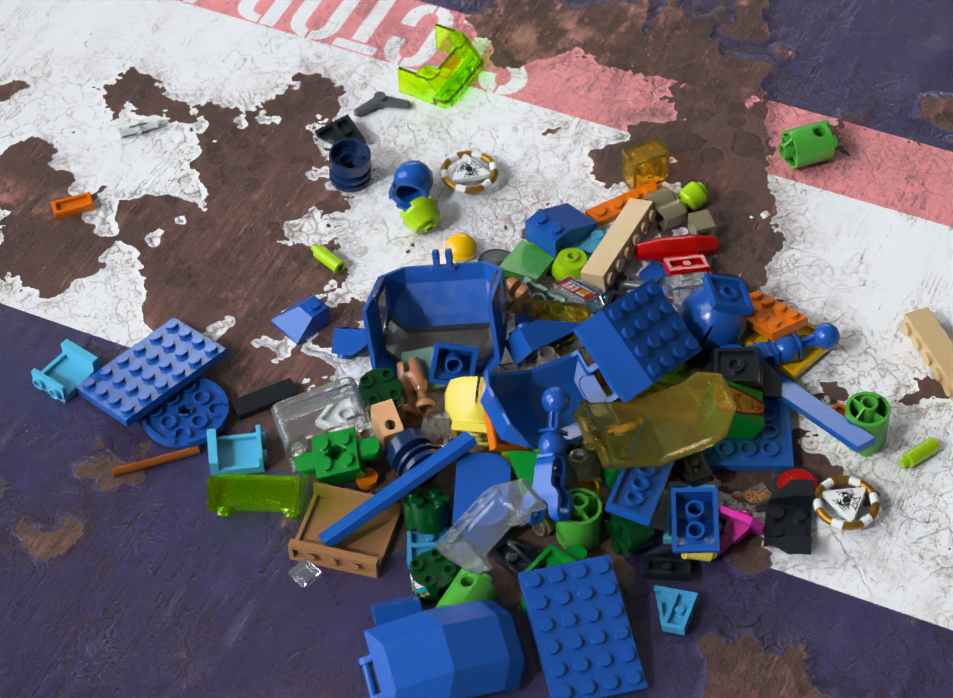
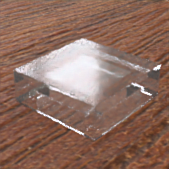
M304 558L288 571L289 576L304 589L322 575L321 570L307 558Z

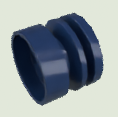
M347 138L339 140L330 148L329 179L336 189L353 193L361 191L369 184L371 180V151L369 146L363 141Z
M411 428L394 437L388 444L384 454L385 460L401 477L438 450L431 444V441L421 429ZM440 471L431 478H429L427 481L419 485L417 488L430 483L434 478L437 477Z

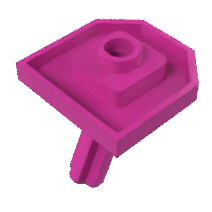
M721 505L718 512L722 521L726 524L723 529L724 533L719 537L720 553H717V556L721 555L731 544L734 543L736 545L749 532L764 536L766 532L765 524L753 518V514L746 510L740 509V512Z

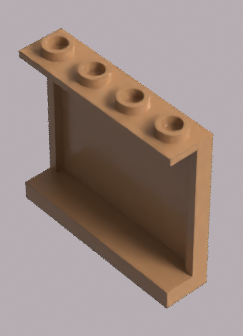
M314 482V494L295 539L291 538L288 544L289 558L291 560L378 578L402 515L401 500L395 502L335 546L328 547L321 542L317 535L370 499L374 494L331 486L327 483Z

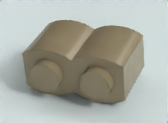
M662 187L644 195V200L653 201V207L656 211L655 220L663 230H669L686 222L687 207L678 201L675 193L667 187Z

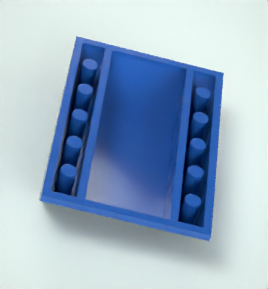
M653 278L606 306L573 329L623 403H626L703 350Z

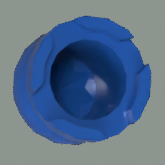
M409 160L398 167L394 174V181L389 189V199H393L397 203V208L407 211L411 207L410 202L423 195L426 198L429 197V191L433 186V174L430 168L419 160Z

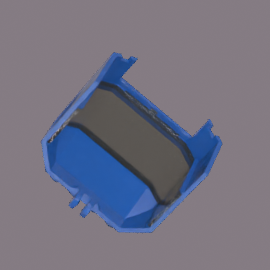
M451 248L445 249L446 264H440L439 250L434 249L432 250L433 265L405 266L377 278L362 309L372 369L389 368L397 376V363L402 361L401 352L432 347L435 341L479 347L475 373L483 372L482 377H484L487 370L492 372L501 363L505 351L503 342L506 340L510 308L506 297L504 268L487 261L453 263Z

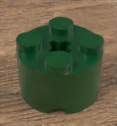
M431 487L428 490L422 491L414 489L404 498V523L408 531L412 532V529H416L418 534H436L444 531V526H450L449 496L442 492V488Z
M613 513L608 514L606 519L602 521V526L612 540V549L616 554L622 553L630 556L654 543V540H651V536L654 535L651 522L649 526H645Z

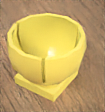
M459 377L450 380L444 396L445 410L452 421L451 431L453 439L466 431L475 438L478 443L476 446L489 447L484 409L480 403V386L483 385L484 377L480 378L478 398L476 397L478 377Z

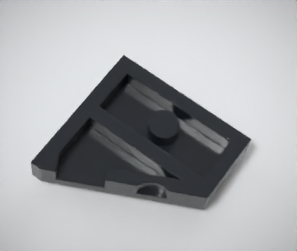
M348 114L315 130L317 138L332 145L339 140L347 138L357 139L366 143L364 136Z
M699 444L679 450L670 473L692 488L714 480L712 471Z
M508 538L503 539L489 549V556L517 580L518 573L524 572L541 554V552L533 550L531 545L520 544Z
M666 549L660 553L644 556L643 579L690 582V559H683L681 553H673L671 549Z

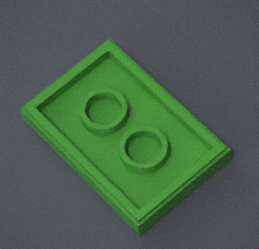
M521 240L501 263L500 267L504 268L505 277H516L523 282L525 276L538 284L551 268L555 258L535 244Z

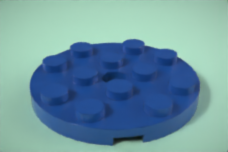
M199 376L141 417L146 433L161 445L171 448L202 446L207 443V429L216 428V435L224 429L229 418V404L225 392L218 384ZM182 410H190V414H182L180 412Z

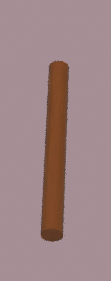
M197 445L111 468L113 477L198 455L200 451Z

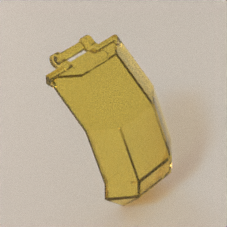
M695 372L682 383L635 401H627L626 403H623V401L590 403L584 399L578 404L579 409L572 413V417L579 425L584 438L583 444L585 449L597 451L604 469L657 467L712 447L727 436L737 405L721 373Z

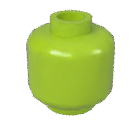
M691 181L678 192L679 201L692 212L698 210L708 201V190L700 182Z

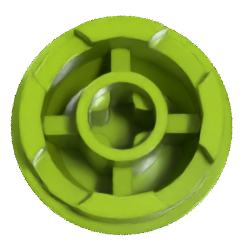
M423 195L410 202L411 207L407 211L402 209L400 213L403 219L402 223L418 235L432 231L441 220L438 203L436 200H433L431 195L428 198Z
M566 248L558 253L551 266V274L556 284L567 278H572L582 283L580 271L588 261L586 254L582 250Z

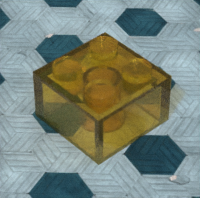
M659 137L622 149L621 179L630 190L654 181L656 184L668 181L670 151Z

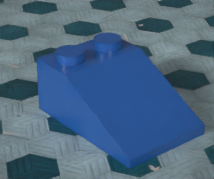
M565 203L541 209L525 221V238L556 259L561 250L570 248L597 227L598 223L570 204Z
M536 320L529 323L525 321L516 326L517 329L508 333L509 338L503 343L515 365L569 340L575 335L573 329L579 326L581 322Z
M717 487L671 488L673 553H720Z

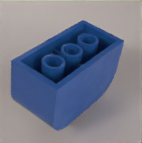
M466 452L457 459L452 522L454 553L489 554V549L503 539H509L510 527H514L515 481H511L509 463L500 455Z

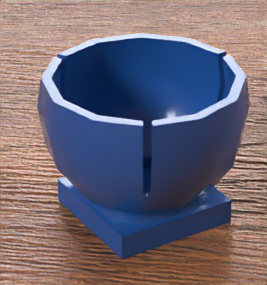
M705 273L702 278L704 286L696 288L682 302L678 315L699 345L710 327H712L702 347L714 350V348L727 344L736 345L745 334L748 326V315H751L754 311L745 282L740 278Z

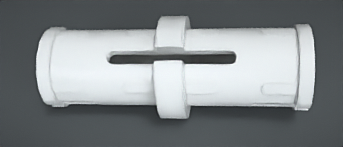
M156 116L143 120L135 119L134 122L117 125L121 138L135 133L139 135L143 131L157 129L159 126Z

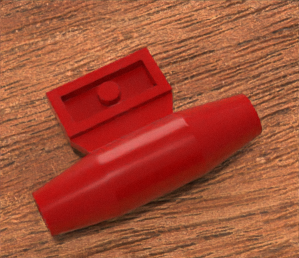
M697 234L659 237L635 244L634 254L637 261L663 262V267L668 276L699 272L709 274L710 266L704 256L718 251V240L716 236Z

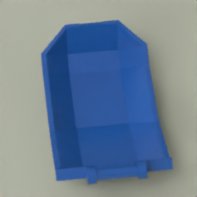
M578 349L570 355L528 370L493 373L487 370L485 372L480 403L501 440L532 450H538L537 443L542 435L538 433V430L547 428L548 412L543 408L541 398L543 393L552 386L564 388L570 396L569 407L561 414L560 429L568 432V436H564L567 445H573L623 424L613 407L614 404L622 400L597 364L594 363L589 366L582 352ZM597 372L602 374L613 393L609 397L606 396L594 375Z
M477 600L425 610L365 630L364 635L370 654L358 659L359 667L363 669L369 698H473L502 691H517L529 668L515 619L493 600ZM371 665H374V669H375V672H376L377 680H378L379 687H380V691H381L380 693L378 692L377 684H376V681H375V677H374V673H373V670H372V666H371Z

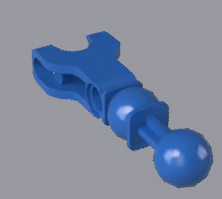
M821 323L815 328L813 335L799 339L796 333L792 332V337L782 336L775 340L774 343L772 340H769V342H759L746 347H759L764 360L774 368L780 366V362L790 363L797 357L803 359V350L814 346L823 350H831L837 346L840 333L835 325ZM727 344L718 348H737L740 346ZM712 350V351L710 352V354H709V358H708L709 362H710V357H711V355H712L713 350Z
M560 386L548 388L541 398L542 406L548 412L547 428L538 430V433L542 434L537 443L541 454L536 457L538 459L535 463L533 485L523 498V519L529 525L542 523L547 509L551 519L557 522H565L571 516L572 497L565 489L566 457L562 456L567 448L564 436H568V432L560 429L561 414L568 409L570 396Z

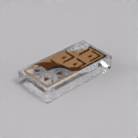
M761 482L725 499L723 505L740 512V509L753 513L766 507L773 495Z

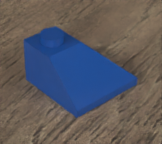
M316 296L303 298L271 319V323L296 345H300L330 324L329 307Z
M350 326L334 328L331 353L337 354V358L350 359V356L357 355L368 347L365 328Z

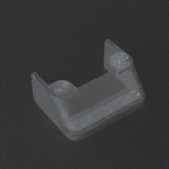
M344 377L282 400L271 409L281 446L292 471L296 470L293 456L300 455L306 450L308 446L306 440L346 424H348L349 428L354 427L358 432L366 429L369 437H375L359 388L352 377Z
M524 478L491 486L480 495L436 543L435 548L441 555L469 573L479 574L483 571H489L492 565L488 562L489 558L486 554L512 526H523L530 520L531 517L529 515L532 512L544 510L547 505Z

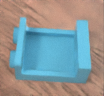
M68 339L61 343L62 353L41 372L35 368L31 371L32 382L39 390L43 389L52 398L59 399L65 404L77 394L75 387L100 369L98 357Z
M255 425V433L220 437L216 435V428L207 429L211 478L265 472L264 463L268 462L267 449H263V446L267 445L266 434L261 432L260 425Z

